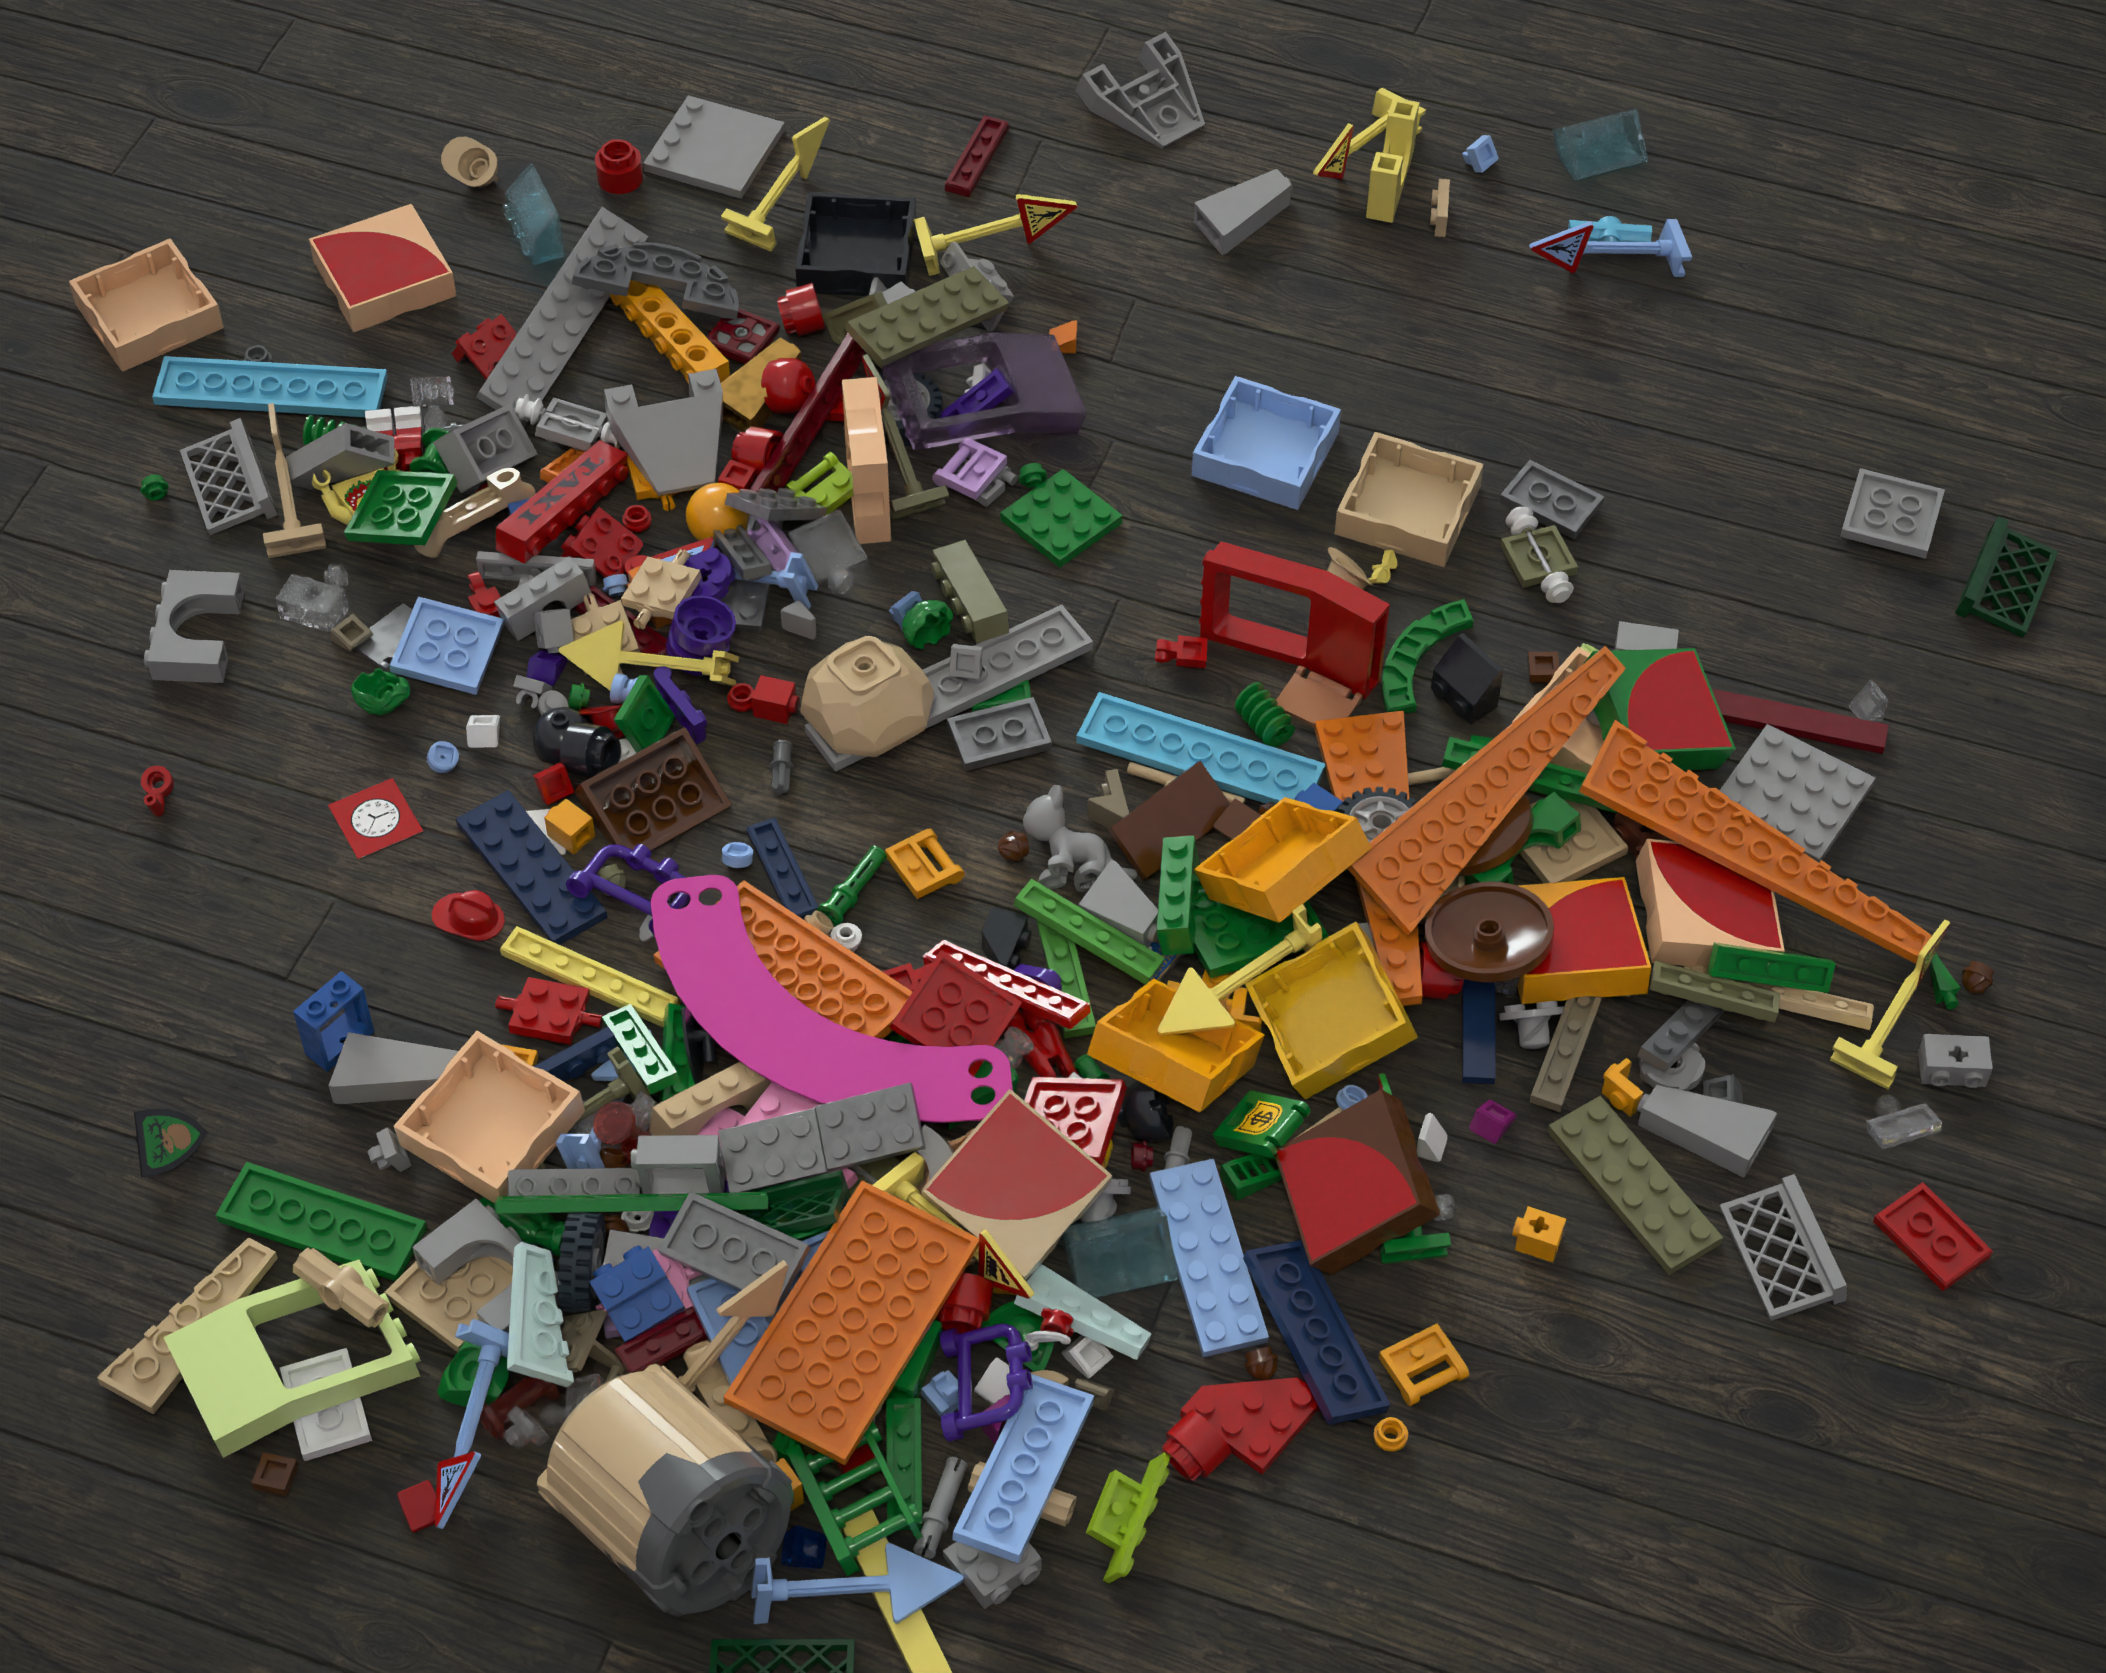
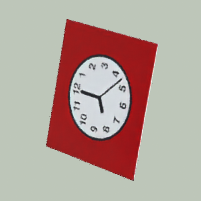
M393 778L328 805L358 859L423 832Z

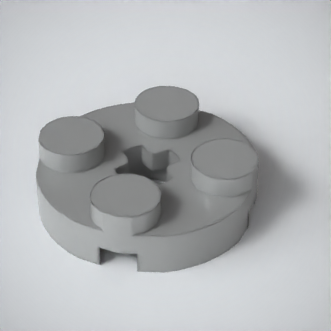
M1696 1043L1677 1060V1068H1669L1665 1073L1640 1058V1078L1653 1088L1657 1084L1689 1092V1090L1695 1088L1700 1083L1703 1077L1705 1059L1699 1053L1700 1048Z

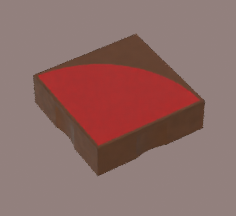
M1382 1089L1289 1141L1283 1147L1277 1148L1275 1157L1309 1264L1330 1275L1367 1256L1382 1243L1403 1236L1441 1215L1427 1173L1418 1159L1415 1138L1402 1100Z

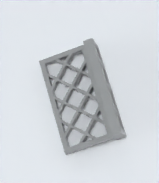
M241 418L230 422L232 429L180 450L210 535L261 514H265L267 519L278 515L251 437ZM232 441L226 452L217 450L221 444ZM198 453L205 454L200 463L190 460L191 456ZM213 456L222 458L217 467L208 465ZM230 460L239 462L233 472L224 470ZM203 471L212 473L206 483L198 481ZM220 476L229 478L224 487L215 485ZM237 480L246 482L240 492L232 490ZM210 491L219 493L213 503L205 501ZM227 496L236 498L231 507L222 505ZM244 500L254 503V507L244 511L238 510ZM217 511L226 513L222 520L212 523L211 520Z
M1795 1174L1782 1178V1184L1720 1204V1211L1770 1321L1831 1300L1834 1305L1846 1301V1282ZM1779 1196L1782 1203L1779 1214L1762 1208L1765 1200ZM1742 1208L1753 1213L1746 1225L1734 1220L1730 1212ZM1758 1215L1775 1221L1769 1233L1752 1227ZM1780 1223L1794 1229L1795 1235L1791 1242L1774 1236ZM1748 1234L1765 1240L1760 1253L1746 1248L1744 1243ZM1771 1242L1787 1248L1782 1261L1765 1255ZM1793 1251L1807 1256L1808 1263L1804 1270L1787 1264ZM1761 1261L1778 1268L1773 1280L1759 1276L1757 1270ZM1811 1267L1813 1269L1814 1274L1809 1272ZM1783 1270L1800 1276L1795 1289L1778 1283ZM1808 1279L1820 1284L1823 1292L1810 1296L1800 1292L1805 1280ZM1764 1286L1769 1287V1289H1768L1767 1292H1766ZM1774 1290L1791 1296L1787 1305L1774 1309L1770 1301Z

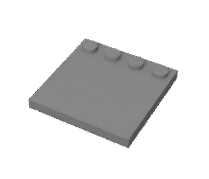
M688 95L644 161V171L742 199L784 133L785 123Z

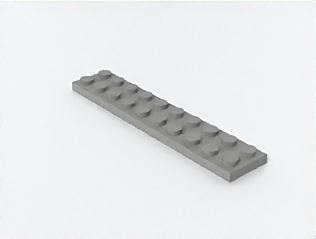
M601 207L478 392L476 398L495 410L511 404L514 411L518 399L524 398L526 394H529L530 401L535 402L538 398L543 400L610 297L608 292L572 285L575 269L584 258H592L597 255L599 249L615 244L619 248L632 247L633 242H646L648 236L604 207ZM524 417V419L521 421V424L524 428L529 422L530 418Z
M1059 605L1010 628L1008 634L974 645L983 647L980 679L950 676L951 657L923 669L935 694L928 724L925 729L1011 689L1025 680H1030L1093 650L1092 639L1064 606ZM810 723L805 725V733L835 772L867 757L836 753Z

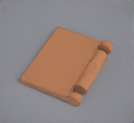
M1298 666L1295 674L1276 699L1278 702L1277 706H1282L1285 714H1289L1291 717L1314 727L1315 721L1350 717L1361 703L1363 695L1357 692L1353 700L1348 699L1351 694L1350 688L1313 671L1305 679L1303 675L1306 668Z

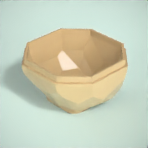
M864 636L845 643L810 669L805 683L800 712L836 753L878 757L925 731L935 694L923 670L901 647L883 642L873 636Z

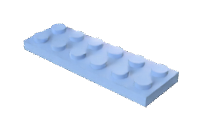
M1214 1159L1151 1172L1149 1180L1202 1357L1268 1343V1332L1248 1268L1243 1260L1244 1255Z
M1031 1374L1033 1389L1024 1391L1022 1406L1013 1417L1007 1420L958 1520L952 1539L1018 1564L1094 1403V1395Z

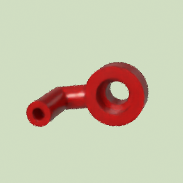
M152 766L142 774L141 786L147 793L144 797V803L153 815L159 817L164 814V797L173 790L174 778L165 767ZM158 781H164L161 787L155 788V784Z

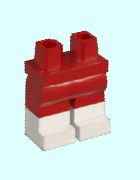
M420 406L394 408L396 435L391 408L365 411L368 430L394 437V449L398 453L396 469L411 472V461L415 457L418 458V456L424 455V443L421 440L424 433V425Z

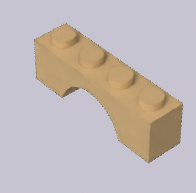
M738 1062L652 1107L650 1133L653 1136L698 1135L703 1126L714 1115L727 1107L743 1105L749 1111L772 1081L750 1070L743 1063Z

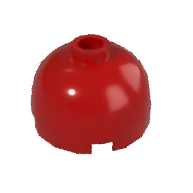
M777 358V360H771L763 370L761 388L766 387L768 396L763 397L765 403L771 411L777 414L799 412L816 385L812 370L807 364L797 358Z

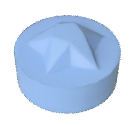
M446 741L434 743L427 754L429 767L438 773L452 771L459 759L456 747Z
M729 843L722 848V862L733 868L747 867L753 862V849L745 843Z

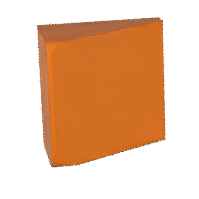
M1077 320L1050 329L1049 353L1076 354Z

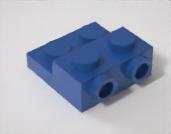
M641 1246L633 1247L624 1253L623 1258L625 1261L612 1267L611 1263L603 1265L593 1273L595 1278L589 1281L625 1343L686 1309L649 1246L645 1249H642Z

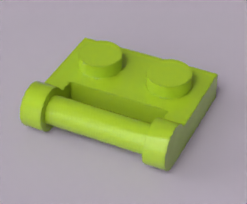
M832 452L826 454L822 462L797 481L792 480L785 485L786 489L795 491V496L797 497L807 496L816 499V504L827 508L826 516L854 496L852 473L839 462ZM830 469L834 472L806 494L802 491Z

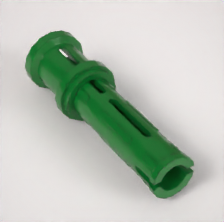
M871 846L844 883L836 885L832 889V895L827 902L819 905L817 911L824 913L832 921L833 926L841 924L846 911L857 904V895L880 865L885 862L887 858L885 851L878 846Z

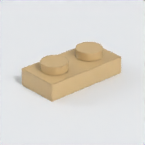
M1439 179L1438 190H1432L1431 206H1436V209L1431 208L1430 225H1435V236L1439 237L1446 236L1450 179Z

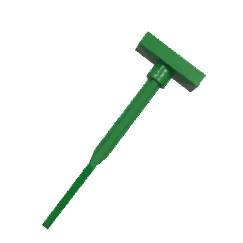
M1385 1073L1378 1074L1379 1090L1382 1089L1392 1095ZM1419 1226L1403 1235V1238L1388 1240L1381 1245L1379 1252L1381 1263L1383 1265L1447 1257V1248L1451 1247L1449 1232L1423 1235L1422 1228Z

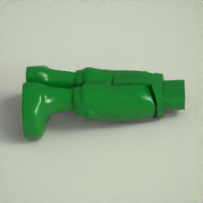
M485 1197L479 1200L484 1207L489 1205L495 1210V1203ZM549 1213L498 1214L500 1223L505 1228L512 1227L522 1241L530 1245H541L550 1250L553 1255L561 1257L560 1248L561 1243H563L562 1235L563 1231H565V1222L554 1220V1217Z

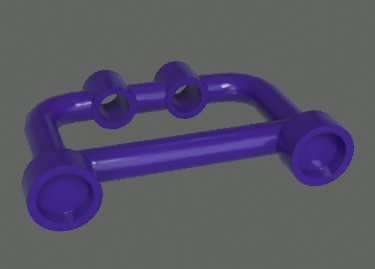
M611 844L601 848L583 871L573 872L566 881V888L573 896L585 898L594 887L652 916L650 901L596 875L606 860L610 857L622 858L626 860L630 868L634 870L644 869L652 873L660 883L686 877L677 872L679 867L673 859L664 858L661 863L650 859L651 851L642 844L636 845L633 850L622 845ZM679 892L670 904V907L673 909L684 908L690 900V896ZM651 919L648 926L652 934H654L653 919Z
M996 1324L960 1334L956 1328L941 1331L940 1342L947 1358L957 1356L958 1412L955 1411L941 1416V1426L945 1439L948 1442L959 1440L964 1437V1431L1002 1422L1013 1417L1023 1404L1024 1391L1033 1389L1030 1371L1028 1369L1023 1370V1363L1032 1361V1352L1027 1341L1022 1342L1020 1332L1009 1324ZM1005 1337L1008 1339L1009 1344L1006 1346V1357L1009 1363V1373L1006 1375V1380L1010 1391V1399L1007 1404L1000 1408L972 1414L971 1345Z

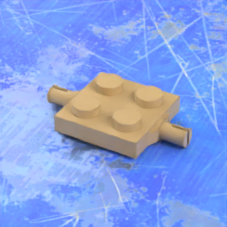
M680 549L671 562L647 556L621 597L623 606L640 612L633 622L637 628L640 629L641 627V629H644L651 617L663 616L673 619L677 605L692 595L702 577L700 570L684 566L690 557L686 550L682 551Z
M588 594L591 604L587 595H585L583 601L587 612L571 619L574 641L615 622L623 621L625 627L622 650L641 653L622 601L619 600L604 607H598L594 594ZM621 667L619 668V674H623Z

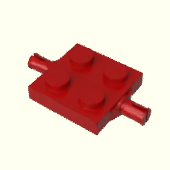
M528 977L522 993L516 999L498 995L495 1003L496 1009L513 1011L508 1024L509 1033L571 1045L575 1033L582 1025L598 1027L600 1029L603 1025V1015L587 1013L585 1011L590 998L588 988Z

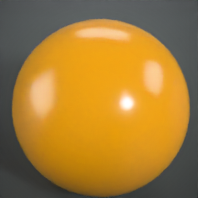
M711 483L701 487L691 496L686 508V523L691 534L698 541L709 537L714 539L713 530H720L724 535L726 529L736 530L737 526L742 525L747 531L750 514L725 505L727 493H739L738 489L725 483Z

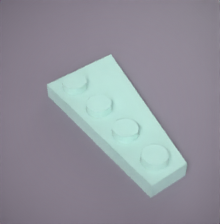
M520 1242L514 1247L507 1370L568 1387L574 1383L572 1370H568L566 1362L569 1350L567 1341H563L560 1324L563 1323L561 1309H558L556 1306L554 1294L558 1292L551 1251Z
M1043 1264L1027 1280V1284L1033 1290L1034 1295L1030 1299L1017 1295L1014 1304L1040 1316L1044 1308L1062 1310L1074 1318L1071 1328L1075 1332L1136 1360L1148 1345L1151 1337L1150 1332Z

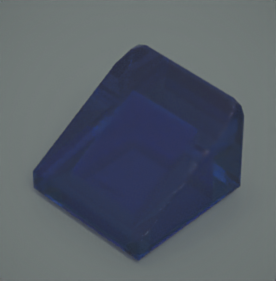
M795 1525L784 1535L781 1565L812 1569L823 1568L827 1536Z

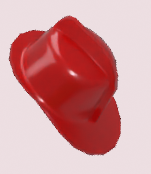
M622 705L598 706L577 710L580 714H588L593 724L610 728L615 737L625 736L614 721Z
M477 890L449 894L441 898L434 905L431 913L432 921L437 928L475 941L489 940L497 936L505 922L504 913L501 908L492 901L490 896Z

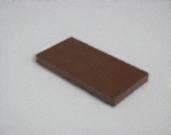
M1200 760L1107 830L1141 879L1144 880L1161 868L1163 838L1194 835L1195 841L1214 827V823L1230 803Z

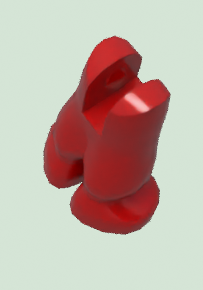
M1023 1009L1021 1014L1017 1010L1002 1034L1013 1038L1014 1048L1031 1065L1039 1077L1056 1078L1055 1072L1051 1067L1054 1063L1063 1078H1068L1073 1072L1077 1074V1070L1064 1046L1057 1026L1030 1011ZM1025 1023L1032 1032L1026 1030Z

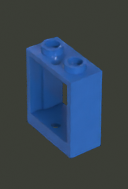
M342 971L293 1011L305 1055L326 1072L337 1064L344 1045L340 1042L346 1040L348 1032L367 1036L375 1032L364 988ZM344 1009L345 1012L320 1032L322 1026Z

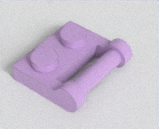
M965 438L959 444V450L943 469H938L934 473L932 479L939 487L946 485L976 500L1007 464V456L972 439ZM967 457H971V459L965 464V466L959 471V473L957 475H954L953 473L959 468V466L965 461V459Z

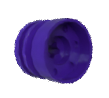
M705 595L691 596L682 600L674 612L665 648L667 656L703 660L704 657L712 658L713 650L728 652L736 625L732 610L722 601ZM682 670L688 674L702 675V672Z

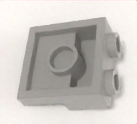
M957 1541L943 1550L944 1559L955 1572L964 1576L963 1583L984 1609L993 1603L1000 1604L1005 1601L1013 1589L1022 1583L1023 1585L1031 1583L1042 1570V1558L1030 1543H1028L1019 1564Z

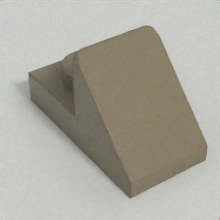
M1118 769L1105 771V783L1100 785L1101 796L1089 798L1087 802L1088 818L1106 828H1110L1129 813Z

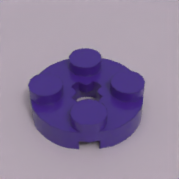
M708 548L706 551L697 553L684 564L686 567L700 570L702 578L710 574L707 581L703 582L702 579L700 580L691 596L705 595L721 600L729 592L727 587L730 585L731 580L734 583L736 574L733 565L727 556L720 553L716 548Z

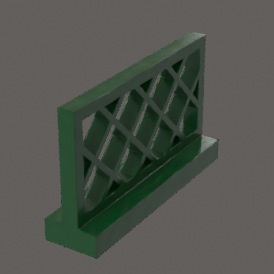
M1998 516L1985 537L1955 614L1966 618L1967 614L1971 613L2020 637H2024L2058 551L2007 528L2008 520ZM2006 539L2016 543L2020 549L2010 551L2005 542ZM2038 553L2047 557L2048 560L2047 562L2037 564L2032 554ZM2024 556L2029 566L2020 568L2015 558ZM2007 560L2011 570L2002 571L1997 561ZM2033 572L2039 582L2029 584L2024 574ZM2016 576L2021 586L2012 588L2007 578ZM1999 580L2004 590L1994 592L1989 582ZM2025 592L2030 602L2021 604L2016 594ZM2008 596L2013 606L2004 608L1998 598ZM1990 600L1995 610L1989 611L1979 606L1980 602ZM2018 613L2023 622L2022 625L2011 621L2008 614Z
M838 1170L751 1191L767 1193L768 1209L733 1211L787 1235L837 1223L843 1206H846L851 1195L843 1171Z
M712 1639L709 1673H718V1670L721 1673H735L746 1663L757 1673H771L782 1663L792 1670L793 1673H806L817 1663H820L829 1673H842L845 1670L846 1673H854L855 1639ZM761 1651H770L776 1656L765 1667L759 1664L753 1657ZM796 1651H806L812 1656L800 1667L789 1658ZM832 1651H847V1658L836 1667L825 1657ZM719 1652H735L740 1656L729 1667L725 1666L718 1659Z

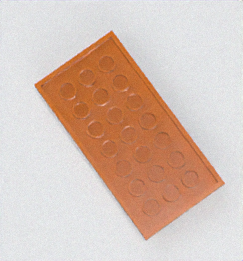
M742 881L737 886L741 915L750 942L770 974L793 997L828 1020L858 1033L883 1039L893 1031L889 1027L912 994L911 990L746 881ZM658 950L653 954L655 963L665 969Z
M861 1181L840 1213L837 1223L833 1224L723 1397L724 1403L846 1465L979 1247V1238Z

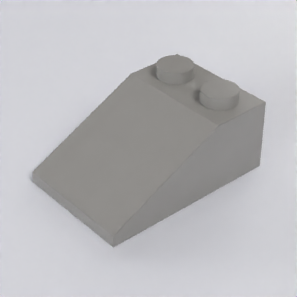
M511 404L467 423L433 442L449 473L455 475L458 482L456 486L460 493L487 481V476L501 469L513 468L538 454Z

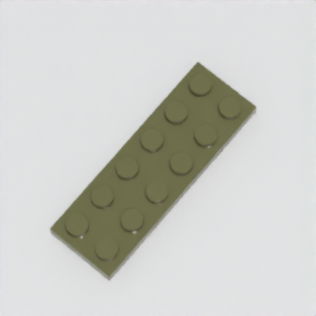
M973 266L847 322L845 330L876 364L882 367L1006 311L1009 302Z
M1601 1095L1548 1126L1547 1132L1668 1275L1722 1244L1723 1236Z

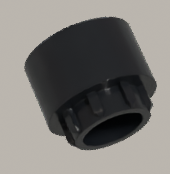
M575 722L566 730L561 742L560 758L567 772L594 777L619 763L621 744L610 728L584 722Z

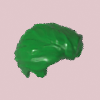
M928 600L917 603L906 613L903 619L902 632L904 638L911 646L923 649L924 644H938V641L943 636H947L950 633L953 612L942 601Z
M376 668L371 674L362 672L352 683L351 691L352 697L359 707L370 714L381 716L392 712L409 697L410 685L405 678Z

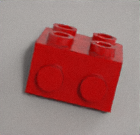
M502 314L492 321L490 318L484 320L476 327L477 331L472 335L467 332L455 342L457 347L451 353L457 362L468 357L485 380L488 379L517 335L516 331Z
M598 507L590 517L584 514L574 527L578 532L575 536L570 534L562 543L560 548L564 551L560 557L570 556V558H576L578 556L583 559H594L596 571L606 578L612 575L623 574L627 560L638 554L643 547V542L602 508Z

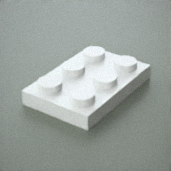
M344 1348L280 1367L284 1387L291 1389L350 1369L352 1364L348 1350ZM360 1397L293 1421L304 1462L372 1441Z

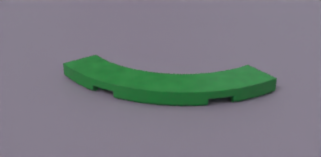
M1465 599L1431 610L1429 615L1420 620H1415L1397 638L1389 651L1382 677V698L1386 713L1404 711V714L1416 712L1417 704L1412 687L1413 675L1422 657L1431 647L1445 637L1461 630L1473 628L1474 620Z

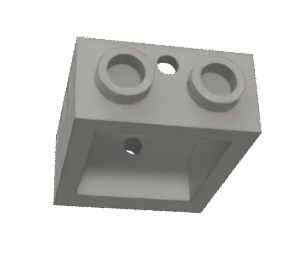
M718 1135L638 1136L637 1149H632L631 1167L636 1169V1187H641L643 1194L689 1193L690 1191L693 1193H724L726 1170ZM657 1168H704V1169H657Z

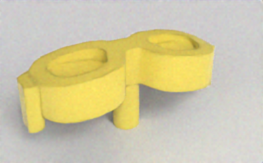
M1393 549L1384 551L1382 564L1372 566L1374 572L1372 577L1368 578L1369 582L1383 584L1389 581L1391 577L1390 570L1397 567V558Z

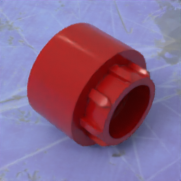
M621 139L610 140L596 153L597 182L604 191L612 194H625L634 191L641 185L643 181L641 154L631 143Z
M813 283L788 289L785 296L778 298L777 303L786 333L797 332L798 336H803L825 329Z
M754 426L750 427L746 432H740L736 436L732 446V460L755 467L756 477H758L784 434L780 431Z
M1419 942L1422 997L1446 1000L1449 994L1457 995L1462 989L1464 979L1440 967L1431 957L1426 942Z
M963 1273L936 1316V1320L942 1322V1329L956 1328L960 1334L981 1328L982 1323L989 1320L994 1291L993 1283L981 1276Z
M1190 1410L1165 1434L1167 1441L1163 1444L1162 1453L1165 1452L1171 1456L1169 1463L1187 1480H1195L1200 1475L1207 1478L1232 1454L1229 1445L1220 1433L1202 1415L1194 1410Z

